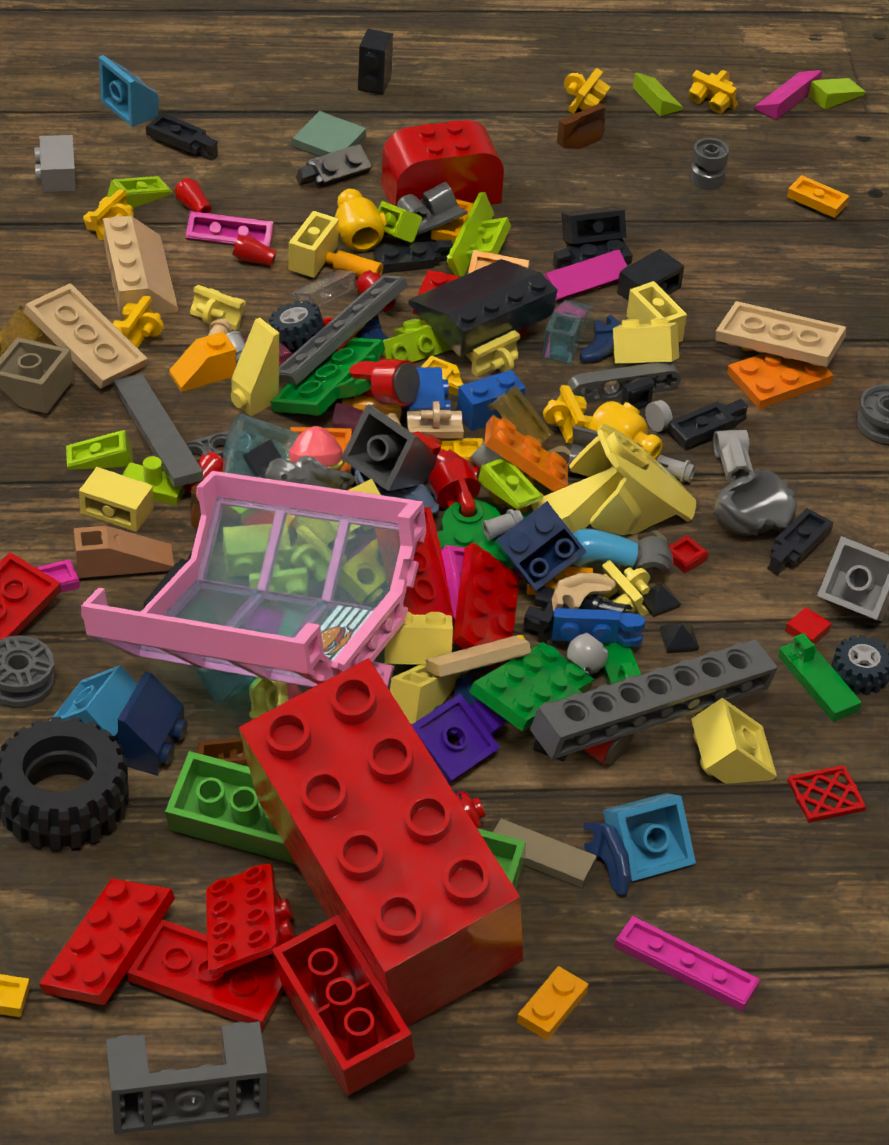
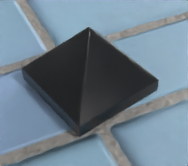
M665 583L651 587L645 595L639 592L644 598L642 604L653 617L679 608L681 605Z
M692 623L660 626V632L667 653L699 649Z

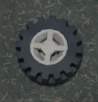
M306 300L303 303L295 301L294 304H291L289 302L285 304V307L280 306L277 308V312H272V317H269V325L279 332V346L286 349L288 347L289 350H294L295 347L301 348L325 327L320 309L314 302L309 303Z
M853 635L850 636L849 640L846 638L841 640V644H838L836 647L832 668L849 688L853 690L854 694H859V691L863 692L864 695H870L871 691L878 693L880 688L884 689L887 682H889V648L885 649L886 644L884 642L877 643V638L875 637L866 639V635H860V638Z

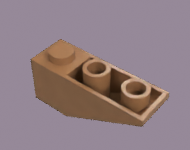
M109 526L74 528L78 578L170 571L174 566L172 546L169 543Z

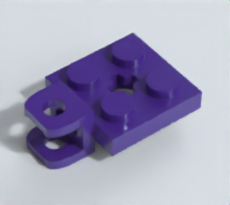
M458 694L412 724V727L447 782L451 783L500 748L492 735L507 720L500 715H496L490 707L480 700L469 706L462 695ZM447 732L451 736L456 734L459 737L457 741L458 746L451 744L447 740Z

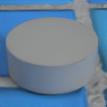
M662 400L649 403L646 406L645 416L648 425L656 432L668 429L669 422L673 420L670 407Z

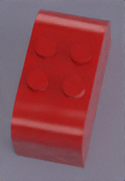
M462 120L407 127L395 132L386 141L382 153L381 185L389 204L397 206L398 201L408 194H413L421 200L423 199L422 193L443 182L450 186L457 200L474 203L478 194L485 192L490 205L502 203L504 166L486 128L481 123L472 120Z
M339 915L272 949L279 979L293 1009L337 1084L347 1096L415 1060L411 1032Z

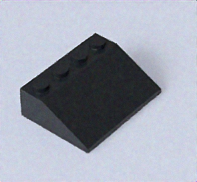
M500 259L411 298L408 304L459 357H462L513 330L517 332L554 314L558 289L540 272Z

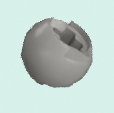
M584 633L578 635L570 642L567 649V658L590 675L598 672L605 666L608 659V649H605L603 644L593 636Z

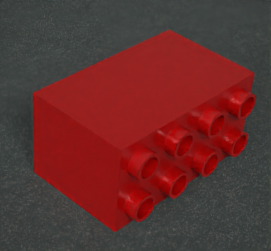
M369 658L238 727L259 803L328 919L336 915L340 916L407 1027L524 961L521 904L518 892Z

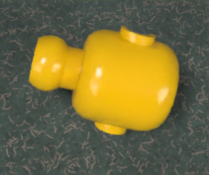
M344 190L338 196V209L335 214V218L339 219L341 240L347 248L356 252L372 250L383 239L384 226H386L385 214L383 212L379 213L376 205L371 200L364 198L358 190Z
M615 401L602 404L595 411L588 425V429L598 431L602 424L620 431L635 443H639L654 459L658 458L663 448L662 440L658 436L653 434L647 435V423L639 415L640 411L627 402L624 405Z

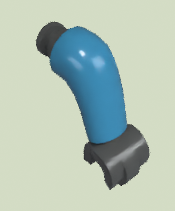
M580 529L573 532V535L587 552L569 566L585 567L593 562H607L609 560L613 564L631 568L635 564V570L643 568L649 573L650 582L653 579V567L659 568L662 571H670V565H673V554L669 549L668 542L657 536L644 537L637 544V542L616 534L595 529Z

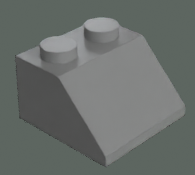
M841 536L817 596L873 619L883 621L889 606V555Z

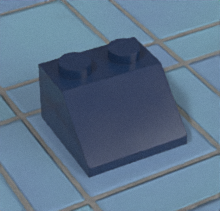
M146 671L117 719L118 740L124 750V756L127 758V767L158 776L164 764L168 765L171 762L174 746L177 740L184 738L188 722L184 720V705L152 673Z

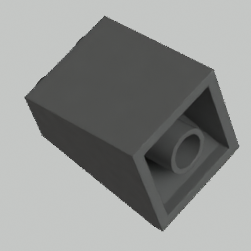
M370 404L366 405L341 456V459L368 478H372L374 482L387 491L425 484L438 458L419 437Z

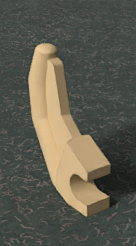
M578 573L562 579L558 582L552 597L553 611L556 608H562L563 603H566L570 609H578L588 595L608 594L615 588L616 583L613 579L599 573Z

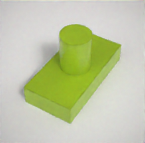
M155 456L145 458L143 466L129 463L123 473V476L153 485L154 501L177 506L186 491L184 485L173 487L166 473L162 471L161 459Z

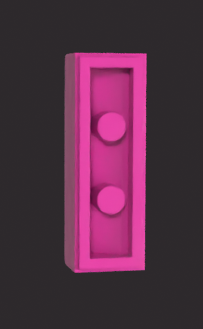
M822 71L797 73L755 106V110L777 120L809 95L810 83L815 80H821Z
M190 211L185 238L235 245L240 234L244 236L249 234L270 248L275 227L272 221Z

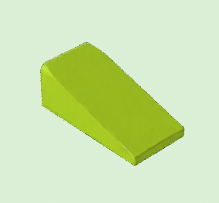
M850 78L823 79L810 83L808 97L826 110L863 96L866 91Z
M159 176L111 180L107 197H111L119 189L126 190V201L128 205L135 208L172 194V190Z
M382 201L378 211L385 214V233L410 243L413 242L422 217Z
M125 430L66 446L68 470L95 469L96 467L118 468L127 467L129 463H133L132 445Z
M500 458L481 466L478 481L517 510L543 500L542 494L515 465L506 459Z

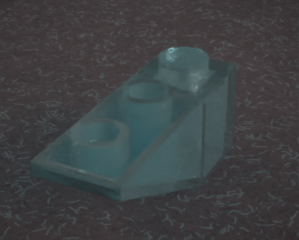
M565 300L553 311L545 330L543 357L568 363L572 362L593 306Z

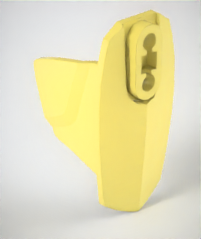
M602 424L598 428V436L569 465L571 472L588 477L614 467L623 477L617 489L591 517L590 524L593 528L624 536L627 534H637L676 514L687 522H690L694 517L696 499L642 447L620 431L606 424Z

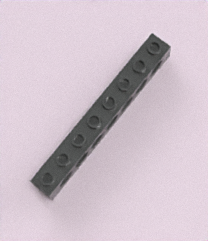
M756 639L745 643H736L729 648L710 651L703 656L691 660L684 659L678 664L665 668L659 667L640 676H630L621 682L611 685L604 684L589 692L575 693L569 698L557 702L544 703L538 707L530 730L551 760L703 711L721 698L731 702L767 690L778 667Z

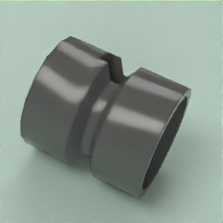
M703 138L694 144L693 162L690 171V181L693 185L701 189L713 190L724 184L729 155V147L725 142L716 138Z

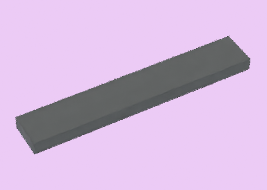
M383 275L279 366V382L297 385L406 289L408 284L405 277Z
M143 374L114 380L116 393L155 457L161 459L162 468L173 487L204 480L203 470Z

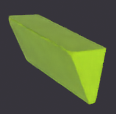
M640 73L634 74L633 89L659 116L683 109V106L656 78Z

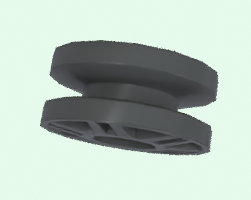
M889 384L875 385L865 390L861 396L860 409L857 413V426L861 433L869 439L882 444H889Z
M9 636L1 639L0 704L14 708L29 707L44 700L51 693L54 686V659L49 647L40 640L28 636Z

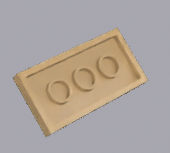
M71 283L25 304L24 313L57 346L71 349L72 361L100 389L113 383L114 380L121 379L145 367L147 357Z
M736 301L717 328L715 340L731 346H741L761 353L766 352L779 355L785 359H795L808 362L814 366L827 367L846 337V327Z

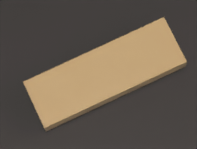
M513 636L426 659L427 671L440 677H446L522 657L531 653L530 642Z

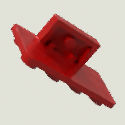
M270 863L261 866L255 865L233 877L219 879L206 889L208 969L212 975H218L272 954V949L296 937L290 922L291 919H294L292 906L287 898L282 899L275 887L274 869Z

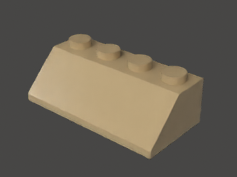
M133 216L103 218L104 247L120 318H123L122 313L127 303L137 304L142 296H151L152 302L150 306L153 313L178 312L161 236Z

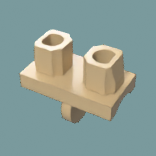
M432 401V410L407 411L408 431L411 433L419 431L424 435H433L440 439L463 438L462 411L440 410L439 401Z

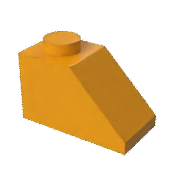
M224 331L196 339L170 368L169 374L181 392L231 378L236 368V348Z

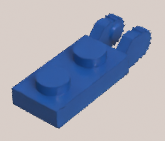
M556 608L554 609L551 636L552 641H572L578 635L588 633L600 643L618 642L624 647H634L641 645L644 635L640 631H643V628H645L646 620L643 618V615L641 616L636 613Z

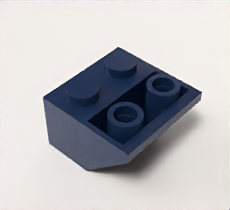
M548 501L499 537L494 544L513 570L535 591L587 552Z

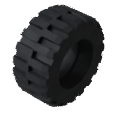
M51 717V721L43 722L41 719L32 722L30 728L22 727L16 731L14 739L9 737L1 746L0 817L6 829L13 831V835L23 842L28 839L32 846L42 848L43 845L50 846L51 850H61V847L71 846V849L81 848L82 843L88 841L92 844L101 839L102 833L107 835L116 827V822H119L125 814V806L128 804L129 799L127 758L124 756L121 744L115 741V737L107 730L101 731L99 725L90 721L87 724L82 723V719L71 717L70 720H62L61 717ZM58 774H71L88 780L79 788L66 792H50L34 786L42 779Z

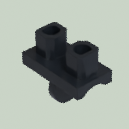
M542 586L536 593L534 606L543 608L545 611L529 606L524 616L523 627L539 632L537 642H544L547 645L552 631L554 615L552 597L555 589ZM563 603L562 608L570 609L566 603Z

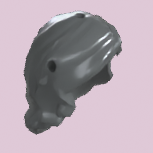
M304 455L296 463L284 458L274 459L269 463V467L266 468L265 479L347 490L354 484L355 476L348 472L330 469L316 458Z
M758 468L753 472L750 471L747 477L733 481L717 494L714 506L715 519L722 529L741 536H757L761 533H767L771 529L785 530L797 511V502L793 498L794 491L787 487V481H781L780 477L771 470H761Z

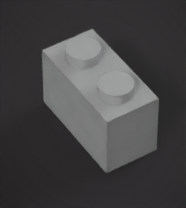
M73 135L39 136L40 147H34L36 181H42V192L76 191Z

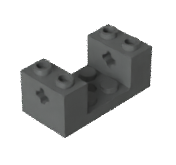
M236 1022L232 1025L221 1026L222 1065L206 1064L198 1068L165 1069L155 1073H149L145 1035H122L117 1038L106 1039L108 1081L114 1134L267 1116V1067L260 1022Z

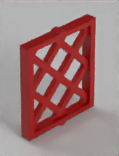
M845 765L788 776L787 782L796 798V803L799 804L808 823L866 810V805L857 790V785L853 782ZM834 775V777H833L832 779H830V778H828V777H826V776ZM840 775L844 776L848 786L837 782ZM813 779L811 783L805 782V780ZM818 779L829 784L826 790L815 786ZM796 784L807 788L804 795L800 794ZM833 786L845 790L841 797L830 792ZM811 791L823 795L820 801L808 797ZM849 792L854 795L857 803L846 799ZM827 797L838 801L835 808L824 804ZM805 802L816 806L813 813L808 810ZM842 804H845V805H847V806H850V807L841 808ZM821 808L826 810V812L818 813Z

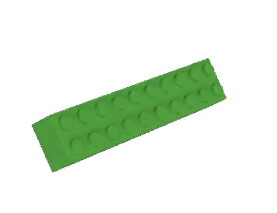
M189 751L165 810L169 830L296 865L257 799L249 767ZM478 829L516 889L526 860V841Z

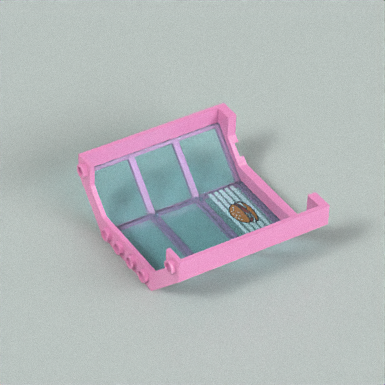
M211 471L197 486L196 497L200 503L201 518L191 559L140 612L110 607L107 605L105 589L98 588L81 605V616L84 620L86 634L129 655L313 688L368 658L373 662L405 622L408 608L403 605L407 587L413 588L419 564L417 561H413L417 542L424 543L426 534L423 501Z

